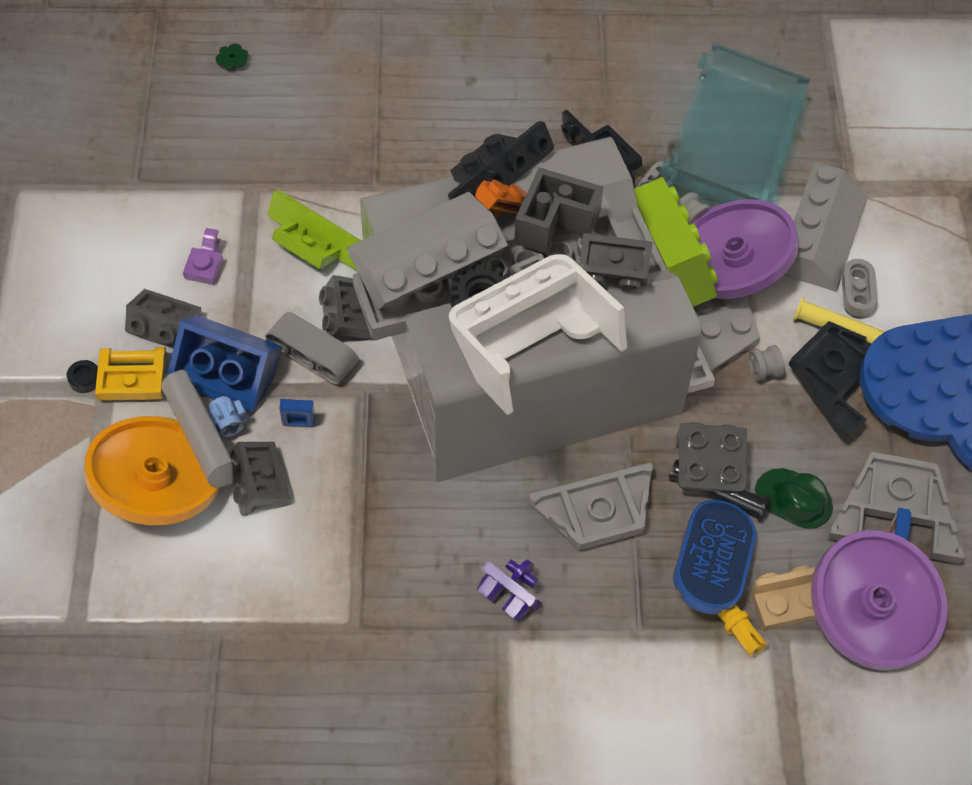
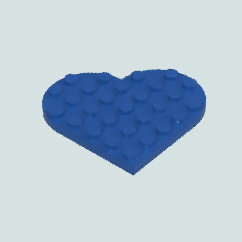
M972 314L903 325L882 333L872 342L860 366V384L867 403L888 426L894 424L900 429L909 432L908 436L911 438L931 442L948 441L958 458L972 470Z

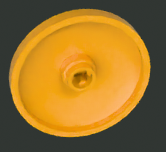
M140 416L116 422L102 430L92 440L86 452L84 479L91 496L106 511L133 523L168 525L188 520L204 511L213 502L220 488L213 487L208 483L178 421L175 419L159 416Z

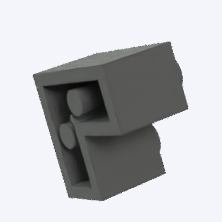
M539 167L515 219L514 243L547 253L557 228L580 235L584 233L592 234L601 212L604 187Z

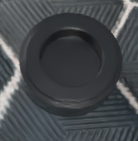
M80 360L73 363L68 368L66 374L72 390L78 393H88L95 390L98 367L89 360Z

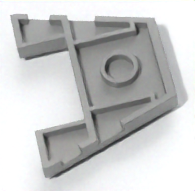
M871 452L828 534V539L839 541L849 534L862 531L864 514L893 519L898 507L909 509L912 512L910 523L932 527L930 559L961 564L964 560L963 547L959 546L956 533L958 530L955 520H952L947 506L949 500L938 464Z

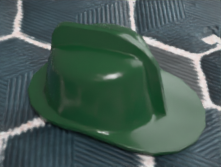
M778 468L763 473L757 480L755 493L764 498L767 495L771 497L766 508L769 512L803 528H817L824 525L830 519L833 511L832 498L823 481L817 476Z

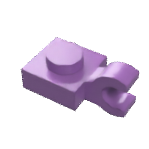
M206 228L202 239V248L192 247L183 270L184 279L211 285L215 284L223 262L222 253L217 252L221 244V239L217 238L218 230Z

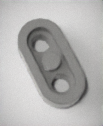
M863 259L848 261L842 273L843 304L845 309L852 315L860 317L869 315L877 302L875 269L872 264Z

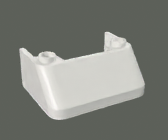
M555 254L544 258L455 305L449 312L451 330L476 382L507 415L513 412L509 386L511 371L505 359L559 329H562L568 336L574 339L590 338L601 332L621 352L627 349L624 307L572 258L562 254Z

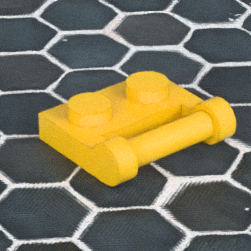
M155 347V350L112 351L111 348H100L95 390L97 400L163 399L161 384L165 378V366L167 365L166 347ZM153 363V365L112 366V364Z

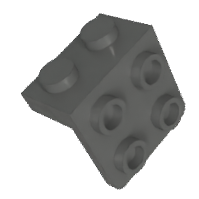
M698 422L681 423L676 435V448H679V487L690 490L742 493L746 488L747 428L734 425H704Z

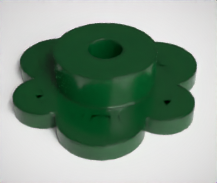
M233 43L229 47H221L220 53L215 58L216 63L224 65L225 69L242 68L246 65L248 51L242 49L240 44Z

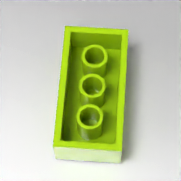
M661 177L635 188L634 192L638 209L667 270L679 277L692 306L694 307L717 297L714 284L718 283V278L713 266H708L707 264L712 260L705 242L699 244L701 237L694 223L688 224L691 220L685 205L678 206L681 202L675 187H668L664 178Z

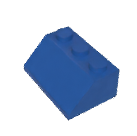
M195 315L180 321L167 376L184 369L197 393L213 399L228 396L232 402L240 400L245 411L253 413L275 377L283 346Z

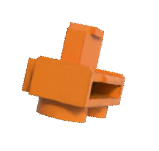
M483 180L476 190L475 197L497 219L502 212L518 214L527 193L515 184L508 186L497 180H492V182Z

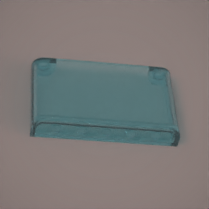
M713 42L709 53L703 51L697 66V68L702 70L671 158L665 157L659 174L664 176L665 182L669 185L688 192H695L701 197L720 204L744 199H755L772 203L810 78Z

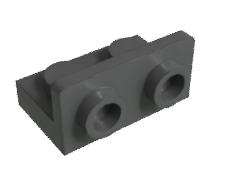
M332 275L326 286H323L319 293V303L323 307L324 315L322 329L336 339L340 335L370 339L371 335L353 286V278Z
M144 289L126 305L125 331L174 348L180 321L195 315L201 316V307Z
M237 442L230 453V457L233 461V499L239 506L240 514L249 515L254 506L286 505L290 496L275 442Z

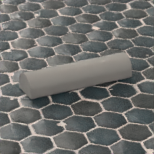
M184 369L169 374L163 380L161 389L208 483L213 487H223L232 484L233 461L190 377Z

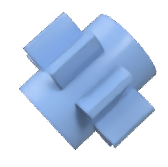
M223 396L216 398L208 406V414L217 432L219 431L222 437L234 436L243 429L242 422L247 421V417L240 400L232 402L230 397Z

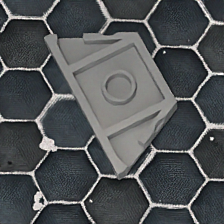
M747 296L733 299L713 298L693 307L701 326L699 347L712 374L726 362L729 364L737 359L740 353L747 352L758 345L760 336Z
M649 462L529 494L528 501L541 516L578 550L643 533L645 526L652 464Z

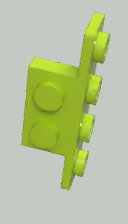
M276 190L272 193L268 216L282 225L274 229L272 240L282 245L285 250L293 252L306 260L309 265L318 269L339 260L357 271L346 248L362 240L282 191Z

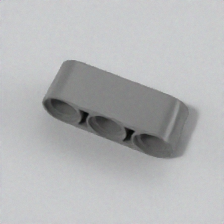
M286 312L265 335L267 341L283 346L281 354L334 385H338L359 360L357 354L349 346L291 312Z

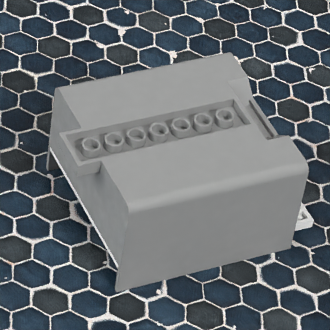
M612 137L551 151L512 184L519 186L527 193L540 167L603 186L601 212L592 234L653 242L647 285L640 284L639 289L620 287L619 281L605 280V284H600L625 309L627 349L621 352L601 332L590 338L574 339L568 336L562 329H559L506 358L505 360L508 362L511 371L509 386L513 412L509 415L476 382L451 330L449 312L452 309L451 283L452 280L455 281V275L377 311L359 273L353 274V286L372 341L391 336L434 457V478L436 483L682 414L688 393L713 387L714 376L699 347L701 338L699 319L679 277L667 270L638 209L632 178ZM453 176L360 198L363 240L449 201V192L461 183L456 182ZM502 212L495 220L508 246L498 255L481 262L480 266L481 269H486V263L492 264V271L500 267L503 269V276L507 273L509 276H512L510 274V267L539 253L544 258L555 254L566 255L579 265L583 235L557 228L547 253L515 244V219L517 214ZM476 291V292L471 293V294L469 295V298L472 297V296H474V295H476V294H478V293H480V292H482V291Z

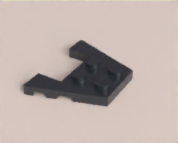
M828 321L791 358L788 365L842 440L847 443L865 424L867 418L842 398L860 380L861 362L871 343L866 341L867 337Z

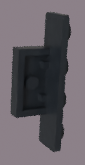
M568 110L563 111L562 133L567 140H572L576 145L607 137L613 138L629 171L635 189V177L631 172L643 166L642 157L609 125L591 133Z
M536 122L518 138L501 134H493L487 137L483 142L484 144L475 151L463 156L460 163L450 170L454 180L461 184L449 192L448 198L452 200L467 192H470L475 197L476 190L483 180L490 182L497 180L502 184L510 186L554 149V144L545 122Z

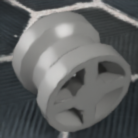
M695 192L684 195L680 199L681 203L678 204V206L685 205L691 220L688 223L689 225L697 220L698 216L711 209L707 204L700 202V198Z
M777 345L769 346L764 351L759 349L749 351V367L756 381L764 380L769 375L779 377L784 374V360Z

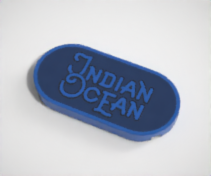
M708 500L699 504L688 520L673 573V583L676 591L679 589L683 596L681 598L685 603L697 611L707 614H719L722 610H730L737 604L743 593L756 540V529L751 518L738 506L722 500Z

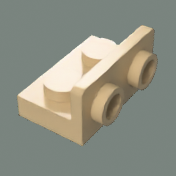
M799 566L789 573L780 575L774 572L766 573L755 580L750 596L762 631L816 620L811 600V583L816 567Z

